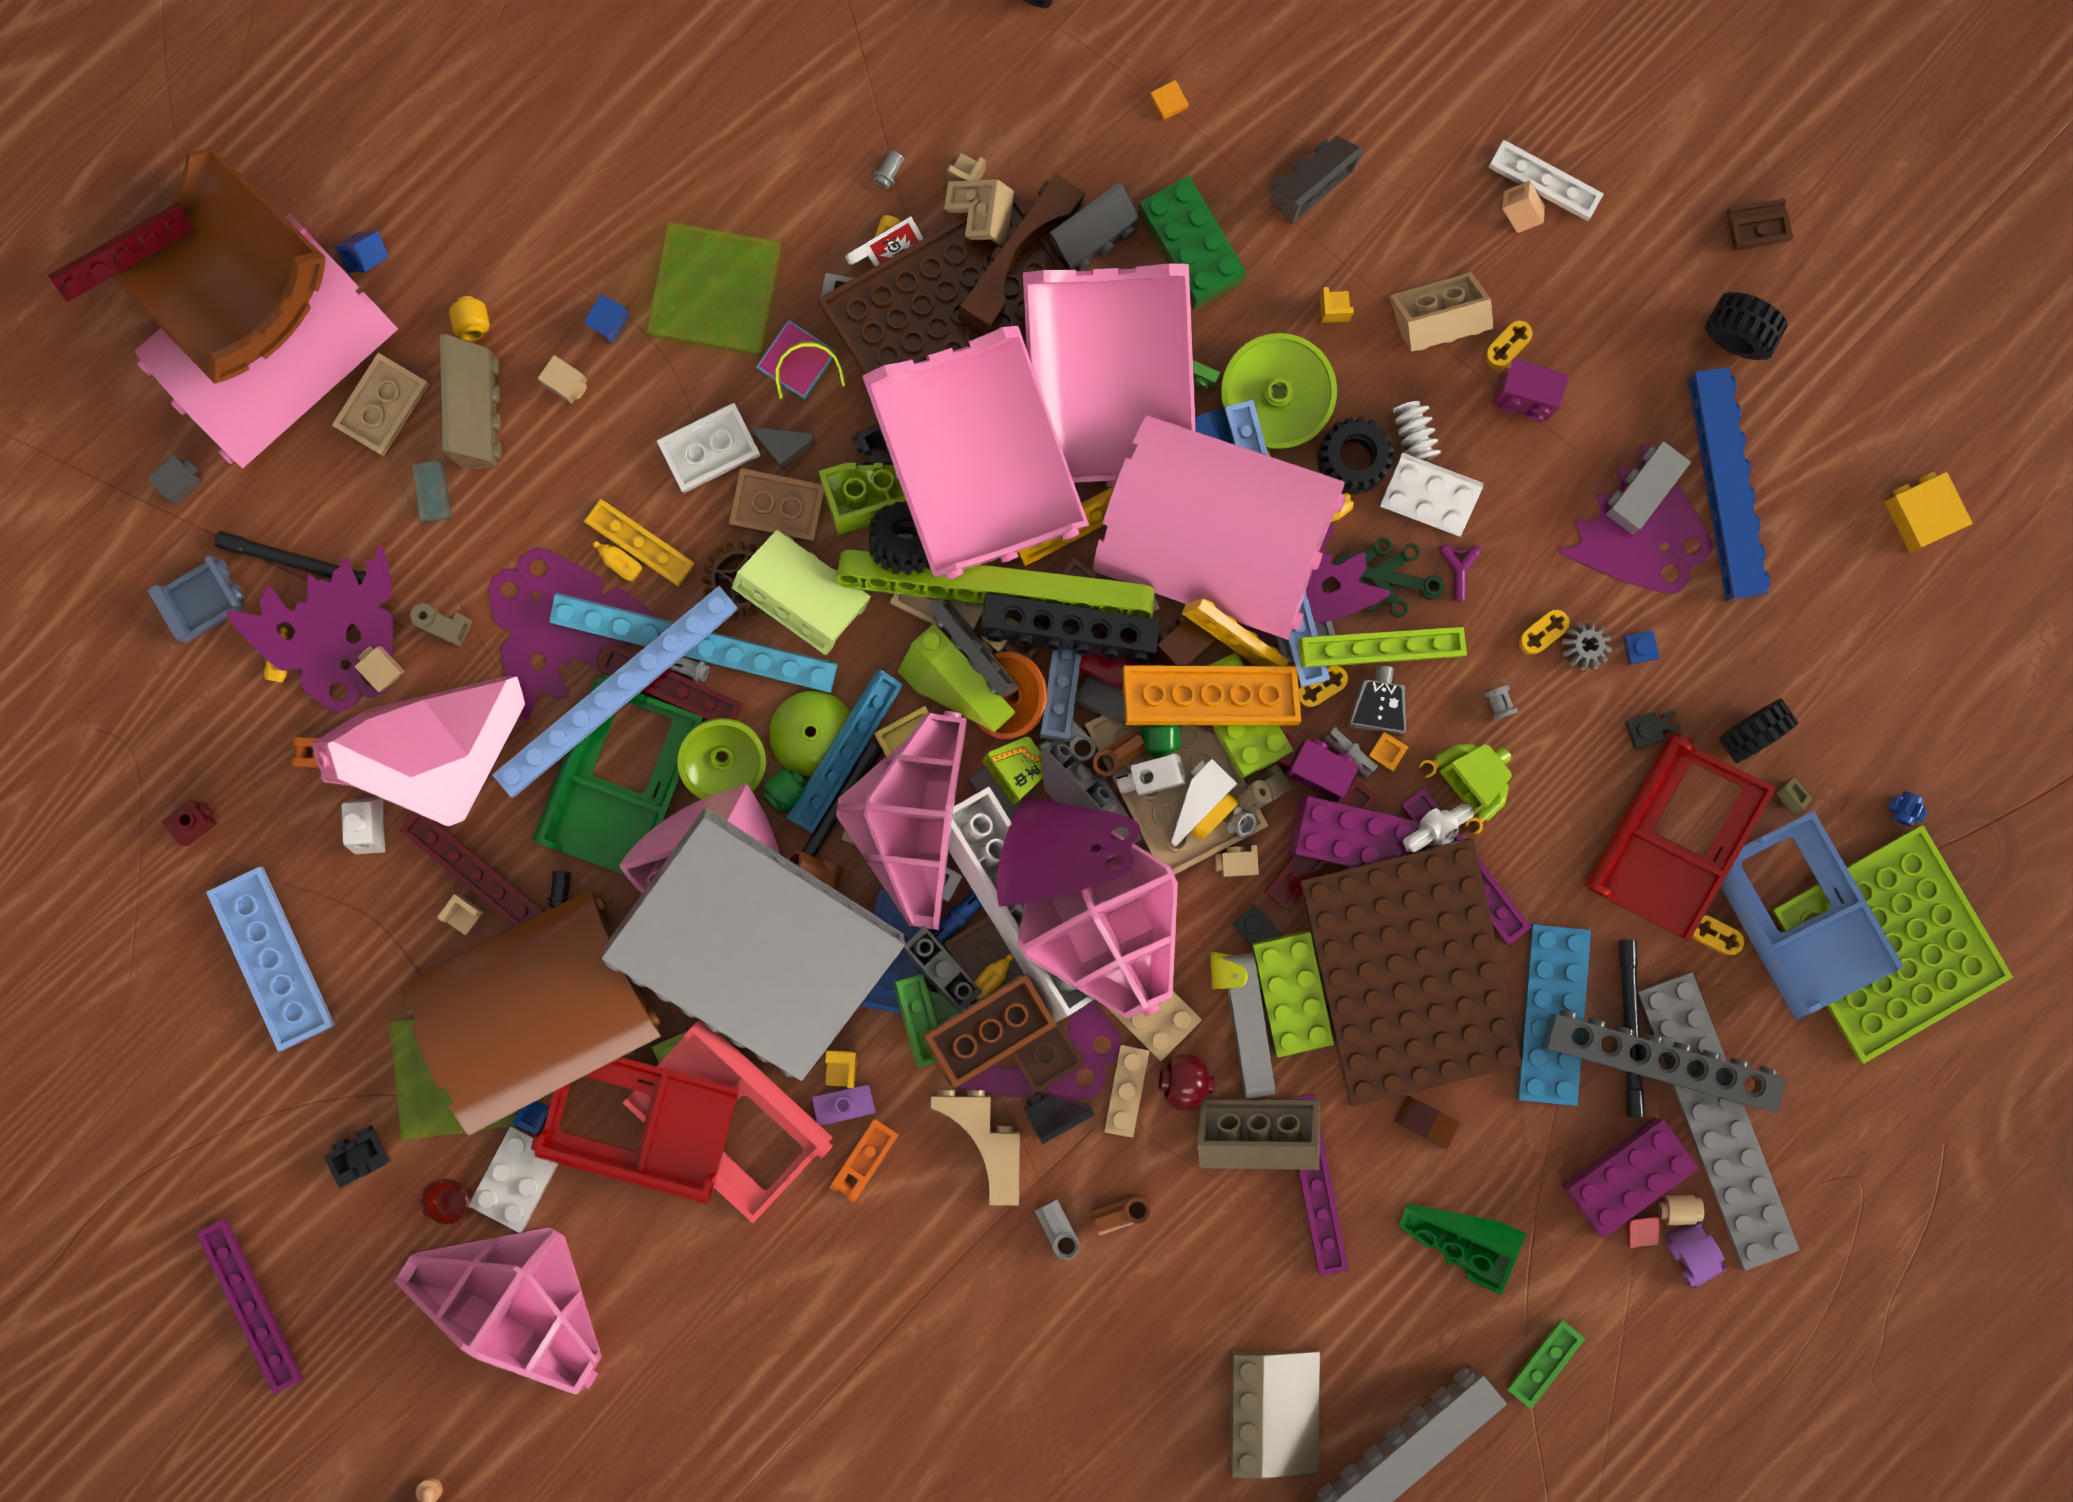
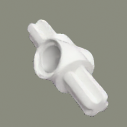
M1462 803L1451 811H1440L1438 808L1429 811L1420 821L1419 830L1404 838L1405 850L1415 853L1426 845L1435 846L1450 843L1457 835L1459 826L1474 816L1472 806Z

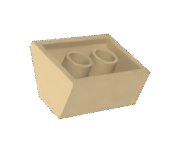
M1471 272L1390 295V301L1402 339L1411 352L1425 350L1433 345L1453 342L1461 337L1478 335L1483 331L1493 329L1491 298Z

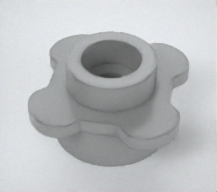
M1240 805L1236 806L1233 809L1229 822L1226 824V830L1229 833L1236 832L1241 838L1251 834L1256 826L1255 813L1246 812Z

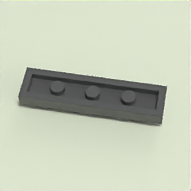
M936 600L929 606L930 610L934 613L933 619L941 628H946L952 636V643L959 650L967 654L970 658L968 661L971 667L978 673L983 674L987 679L986 684L994 694L1010 696L1019 689L1018 685L949 600Z

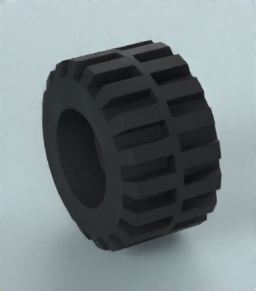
M1728 292L1720 297L1705 325V331L1716 344L1726 351L1742 358L1760 361L1768 360V358L1772 357L1788 324L1783 314L1770 303L1750 294Z
M1350 417L1346 418L1343 423L1339 421L1328 431L1320 445L1317 459H1320L1318 464L1319 471L1323 470V475L1344 481L1342 493L1352 491L1353 495H1357L1361 491L1365 493L1371 491L1374 486L1376 487L1383 480L1392 466L1394 460L1391 459L1394 454V447H1390L1392 439L1390 435H1384L1386 429L1382 425L1379 429L1374 426L1376 421L1372 419L1369 422H1365V417H1358L1356 420ZM1348 442H1357L1364 445L1371 455L1370 466L1364 470H1354L1347 467L1341 460L1340 447Z

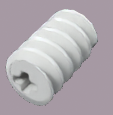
M1412 401L1393 408L1392 413L1400 415L1395 419V424L1403 426L1398 430V435L1406 437L1400 444L1403 448H1409L1404 452L1405 454L1429 461L1441 453V450H1433L1431 446L1438 442V439L1428 437V435L1435 431V428H1429L1425 425L1433 420L1432 417L1423 416V413L1430 409L1429 406L1420 405L1421 401Z

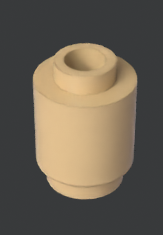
M1664 1195L1662 1201H1659L1657 1204V1213L1659 1219H1663L1665 1225H1695L1704 1219V1204L1701 1198H1695L1694 1195Z

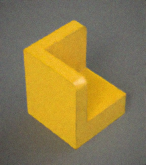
M1329 287L1322 288L1319 294L1321 323L1349 322L1354 314L1353 307H1350L1349 291L1329 292Z
M826 1051V1085L844 1086L847 1088L855 1087L857 1051Z

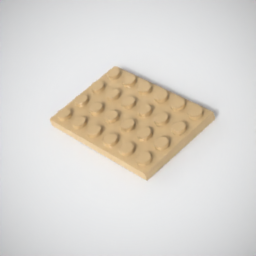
M1103 715L1084 725L1093 739L1098 752L1104 750L1133 729L1142 738V725H1125ZM1179 725L1181 745L1178 750L1171 752V754H1177L1181 757L1187 785L1143 796L1138 795L1136 790L1121 794L1117 777L1132 773L1130 767L1132 765L1156 759L1154 754L1148 752L1143 753L1111 776L1131 817L1139 824L1140 834L1151 855L1170 866L1174 875L1268 827L1260 809L1254 812L1256 826L1251 834L1241 838L1236 832L1229 833L1226 830V824L1233 813L1232 810L1201 842L1189 832L1176 847L1173 848L1169 844L1188 784L1194 778L1190 772L1202 760L1207 764L1213 759L1237 783L1230 790V793L1237 800L1238 792L1247 786L1244 778L1241 779L1217 735L1196 725ZM1101 757L1107 770L1110 771L1112 769L1111 761L1108 758ZM1146 773L1144 775L1145 783L1152 782L1153 773Z

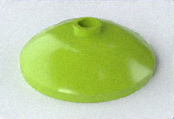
M804 691L789 697L777 708L770 722L769 741L776 759L790 772L796 770L801 776L811 778L848 718L850 711L838 698L821 691ZM814 727L816 729L815 736L807 737V728Z
M716 718L702 722L688 732L680 745L677 765L681 780L687 789L696 797L703 799L715 793L747 783L753 792L764 776L766 754L760 738L750 727L737 720ZM718 752H725L727 757L725 759H718L716 755Z

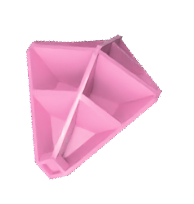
M506 676L363 711L312 742L315 759L321 772V779L326 783L354 786L445 826L464 821L522 712L525 701L517 676Z
M944 711V715L926 713L914 732L838 798L836 817L908 925L921 928L925 926L927 929L939 930L951 824L967 719L961 718L962 714L958 712Z
M1115 831L1111 832L1112 839L1117 841L1125 839ZM1134 843L1131 847V851L1135 855L1132 869L1125 875L1077 892L1025 903L1017 941L1026 959L1127 1019L1142 1012L1144 1017H1147L1161 1010L1159 1004L1172 997L1178 882L1170 866ZM1097 844L1091 847L1092 852H1098L1101 849V846ZM1112 855L1106 859L1105 866L1108 869H1117L1123 865L1124 859L1120 855Z
M551 1227L417 1252L409 1257L394 1281L461 1350L478 1360L575 1395L584 1387L589 1389L598 1376V1373L594 1370L602 1356L565 1236Z

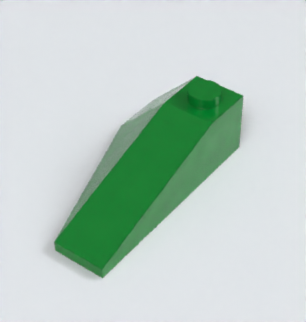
M1408 1203L1398 1226L1425 1247H1434L1445 1256L1443 1260L1452 1266L1455 1263L1466 1271V1277L1473 1283L1500 1295L1504 1291L1527 1233L1497 1220Z

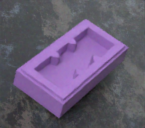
M870 1084L812 1097L816 1120L820 1126L876 1113Z

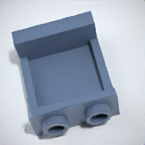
M208 555L204 557L206 561L204 564L165 587L156 585L147 590L176 640L187 644L229 619L226 614L227 610L241 612L246 609L242 601L245 598L244 593L236 583L232 584L227 576L230 574V570L222 559L218 560Z

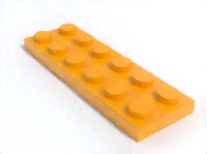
M1123 666L1122 669L1125 725H1299L1301 723L1297 666Z

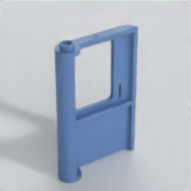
M1815 811L1743 846L1721 888L1795 1021L1904 968ZM1787 838H1791L1795 841L1831 906L1828 911L1786 932H1780L1770 918L1741 863L1743 860Z

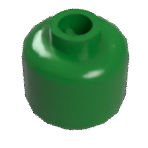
M1142 725V739L1145 742V751L1154 754V758L1157 759L1171 755V752L1180 748L1179 725Z
M780 769L764 783L763 789L765 793L762 796L776 812L780 810L789 812L803 795V785L806 784V781L796 770L790 773L785 769Z

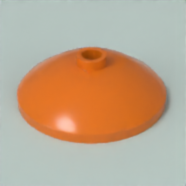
M1016 652L995 653L993 656L1019 687L1017 690L1019 692L1018 700L1015 698L1017 691L1010 696H1001L1016 713L995 732L980 725L978 726L995 738H1019L1033 730L1043 716L1047 701L1045 680L1037 665L1028 657Z

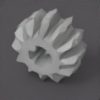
M1579 622L1575 625V630L1570 628L1566 631L1570 639L1562 640L1561 644L1569 647L1568 650L1563 652V656L1571 655L1573 657L1569 662L1571 666L1579 662L1581 671L1586 670L1588 665L1592 670L1598 668L1599 663L1604 664L1608 661L1605 654L1612 652V647L1605 645V643L1611 640V636L1602 637L1601 634L1605 629L1603 626L1595 630L1594 622H1588L1586 627L1582 622ZM1589 641L1591 646L1588 648L1591 649L1586 652L1582 648L1585 644L1582 643Z

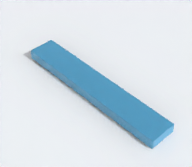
M876 670L805 786L803 795L786 817L787 819L813 834L901 690L902 683L884 671Z

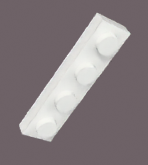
M1505 140L1501 143L1488 167L1519 185L1531 181L1538 195L1586 221H1589L1604 195L1602 192Z

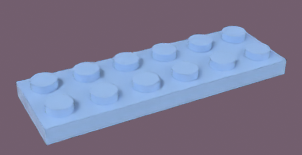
M257 867L207 891V896L278 1052L284 1051L334 1027L335 1023L264 867Z

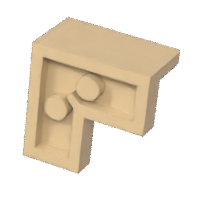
M998 179L949 181L944 209L949 213L968 212L965 237L968 239H991L998 245L1004 246L1009 232L1014 191Z

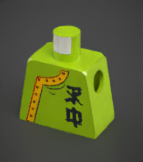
M1026 736L989 752L981 761L1012 806L1017 804L1043 779L1041 751L1051 743L1049 740H1045L1036 746L1032 739Z

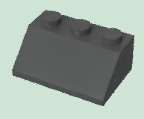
M1336 136L1330 142L1327 139L1324 140L1314 150L1316 154L1309 160L1306 157L1301 159L1294 166V172L1286 178L1283 175L1272 185L1271 202L1293 224L1356 170L1364 152L1359 146L1339 136Z
M1120 181L1050 232V245L1067 270L1085 271L1091 266V260L1098 255L1104 257L1115 247L1114 243L1121 238L1127 240L1136 233L1139 216Z

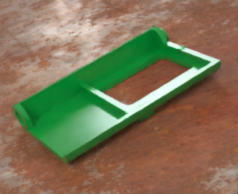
M603 674L601 678L595 677L589 694L610 676ZM640 693L631 699L629 703L664 715L672 720L671 727L645 792L637 793L597 778L594 775L595 766L615 718V713L564 755L531 841L625 875L619 867L625 856L640 839L658 824L662 823L680 778L677 765L680 745L688 732L700 724L703 718Z

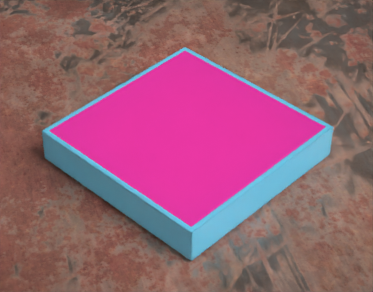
M788 320L757 365V369L776 381V367L781 356L790 346L801 341H816L827 346L835 355L837 353L834 349ZM802 346L791 351L783 359L780 367V384L805 400L833 360V357L825 350L815 346Z

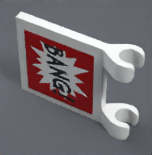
M910 216L848 253L845 259L849 265H853L868 256L875 267L924 238Z

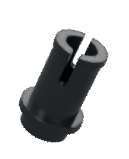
M552 871L551 895L547 897V900L550 901V907H555L569 900L570 872Z

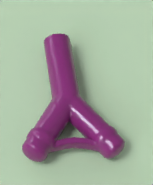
M1447 544L1443 545L1440 548V552L1454 571V601L1464 602L1466 601V572L1475 559L1478 558L1481 549L1479 546L1473 545L1470 549L1456 550L1450 548ZM1454 553L1467 554L1460 562Z

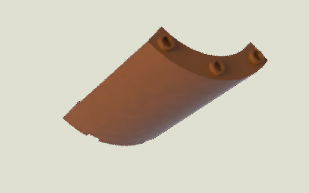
M214 148L186 153V164L180 185L165 208L167 209L178 202L195 230L116 274L113 278L204 374L216 384L250 369L249 364L261 356L264 359L268 358L291 337L311 308L308 303L313 292L319 291L326 257Z
M591 888L401 985L406 1012L408 1014L413 1012L416 1022L411 1028L421 1054L439 1090L445 1088L453 1101L448 1106L468 1136L661 1037L658 1028L661 1019L654 1007L649 1009L638 987L627 974L620 970L614 971L606 966L604 960L601 959L603 947L612 936L605 914L609 910L604 899L601 896L597 898Z

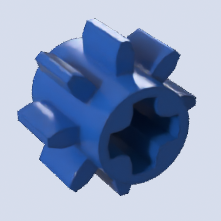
M1903 791L1901 796H1893L1887 808L1892 810V820L1908 827H1912L1914 822H1923L1928 812V809L1923 807L1924 799L1907 791Z

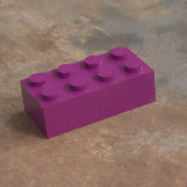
M1299 796L1287 853L1345 867L1356 866L1409 853L1405 850L1403 840L1419 829L1420 822L1310 796Z
M1654 1117L1561 1185V1187L1593 1232L1605 1238L1699 1169V1167L1664 1119Z

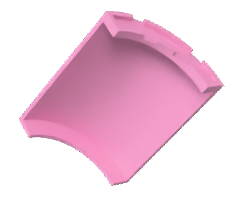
M290 213L285 218L326 257L319 291L313 292L308 303L311 306L309 312L291 337L268 358L264 359L261 356L249 364L250 369L216 384L204 374L162 328L158 329L134 351L140 359L137 365L148 376L153 375L172 396L173 400L170 402L172 406L182 415L187 413L221 447L218 452L228 463L232 464L235 461L241 468H244L398 330L364 292L360 295L355 292L359 288L357 284Z
M1160 264L1120 270L1119 268L1077 272L1076 270L1023 272L1027 352L1074 483L1106 481L1107 486H1115L1125 458L1131 459L1136 449L1132 442L1146 415L1196 432L1189 264Z
M1018 326L1002 327L969 341L970 348L966 346L955 351L950 348L928 355L926 357L927 360L913 363V360L883 365L862 376L934 578L946 575L947 580L963 575V570L999 558H1001L1002 563L1018 558L1017 552L1061 536L1063 540L1071 539L1080 535L1079 529L1089 526Z
M1146 415L1132 442L1136 449L1131 459L1125 458L1113 489L1103 524L1107 525L1104 540H1098L1092 571L1122 582L1149 585L1155 590L1156 594L1185 604L1202 598L1209 600L1215 604V608L1225 615L1232 616L1237 622L1288 640L1293 629L1299 630L1304 616L1303 613H1300L1302 601L1312 570H1317L1320 565L1323 553H1320L1319 550L1335 511L1341 512L1346 499V495L1342 494L1344 481Z

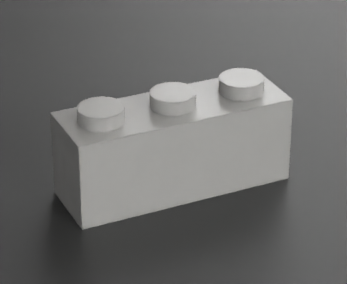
M1664 441L1656 448L1653 445L1649 447L1641 458L1644 464L1639 470L1634 468L1624 480L1628 485L1622 492L1617 490L1607 503L1611 507L1606 512V515L1632 535L1643 527L1691 463V461Z

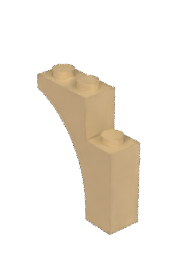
M938 1090V1095L931 1096V1109L949 1116L960 1124L976 1143L987 1169L989 1205H1019L1020 1131H1014V1126H996V1131H990L991 1095H985V1090H967V1095H955V1090Z

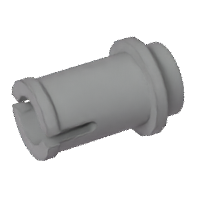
M889 150L879 171H875L873 174L875 177L874 183L883 189H889L890 186H893L895 183L893 179L902 162H904V157L893 150Z
M685 657L680 658L676 662L683 666L675 664L670 667V671L690 677L696 683L699 681L704 682L709 673V666L705 665L704 661L696 662Z

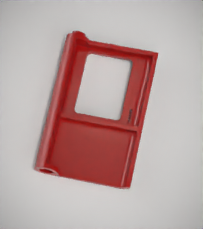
M1678 733L1677 736L1670 735L1584 886L1616 905L1690 941L1777 787L1696 749L1692 745L1694 741L1690 737ZM1691 765H1698L1742 787L1740 796L1705 855H1699L1654 831L1656 824Z
M623 1057L585 1075L584 1077L647 1093L650 1096L651 1100L639 1146L636 1150H630L563 1131L560 1124L571 1083L553 1092L544 1129L540 1134L536 1133L532 1141L531 1150L535 1151L536 1158L699 1203H709L737 1102V1088Z

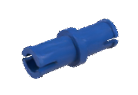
M972 890L955 908L951 907L948 910L949 914L940 922L939 930H930L942 944L960 926L965 927L968 924L967 920L982 906L974 891Z

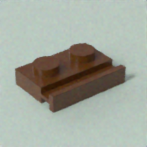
M1786 199L1729 207L1726 212L1730 219L1729 227L1734 250L1791 241L1793 234L1789 214L1785 207Z

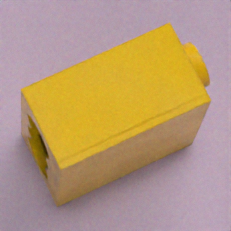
M1932 472L1918 479L1920 484L1913 488L1910 487L1909 483L1892 491L1894 497L1884 501L1909 553L1973 524L1947 472L1939 476Z

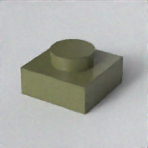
M1794 776L1787 780L1776 793L1782 805L1790 809L1794 815L1802 812L1812 800V797Z

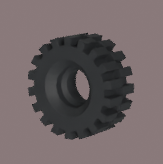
M895 502L893 508L889 505L884 506L883 513L878 510L874 518H871L869 527L870 556H873V561L876 564L881 562V568L886 571L889 567L892 568V573L899 574V570L905 571V575H911V570H916L917 574L923 572L924 566L929 570L930 565L908 504L906 503V506H901L900 502ZM911 534L915 537L910 539H903L897 537V535Z
M1780 698L1743 719L1721 735L1719 740L1733 761L1739 763L1780 739L1795 728L1799 722L1783 699Z

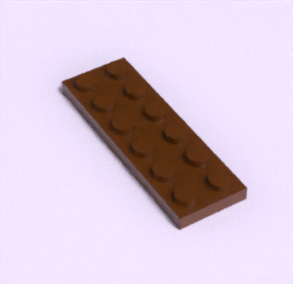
M989 916L944 943L953 959L973 982L989 964L1006 958L1008 954L1012 955ZM1014 956L1013 960L1010 961L1007 977L1000 987L1016 977L1024 975ZM1060 1021L1056 1022V1027L1011 1054L1035 1095L1085 1065L1084 1060Z

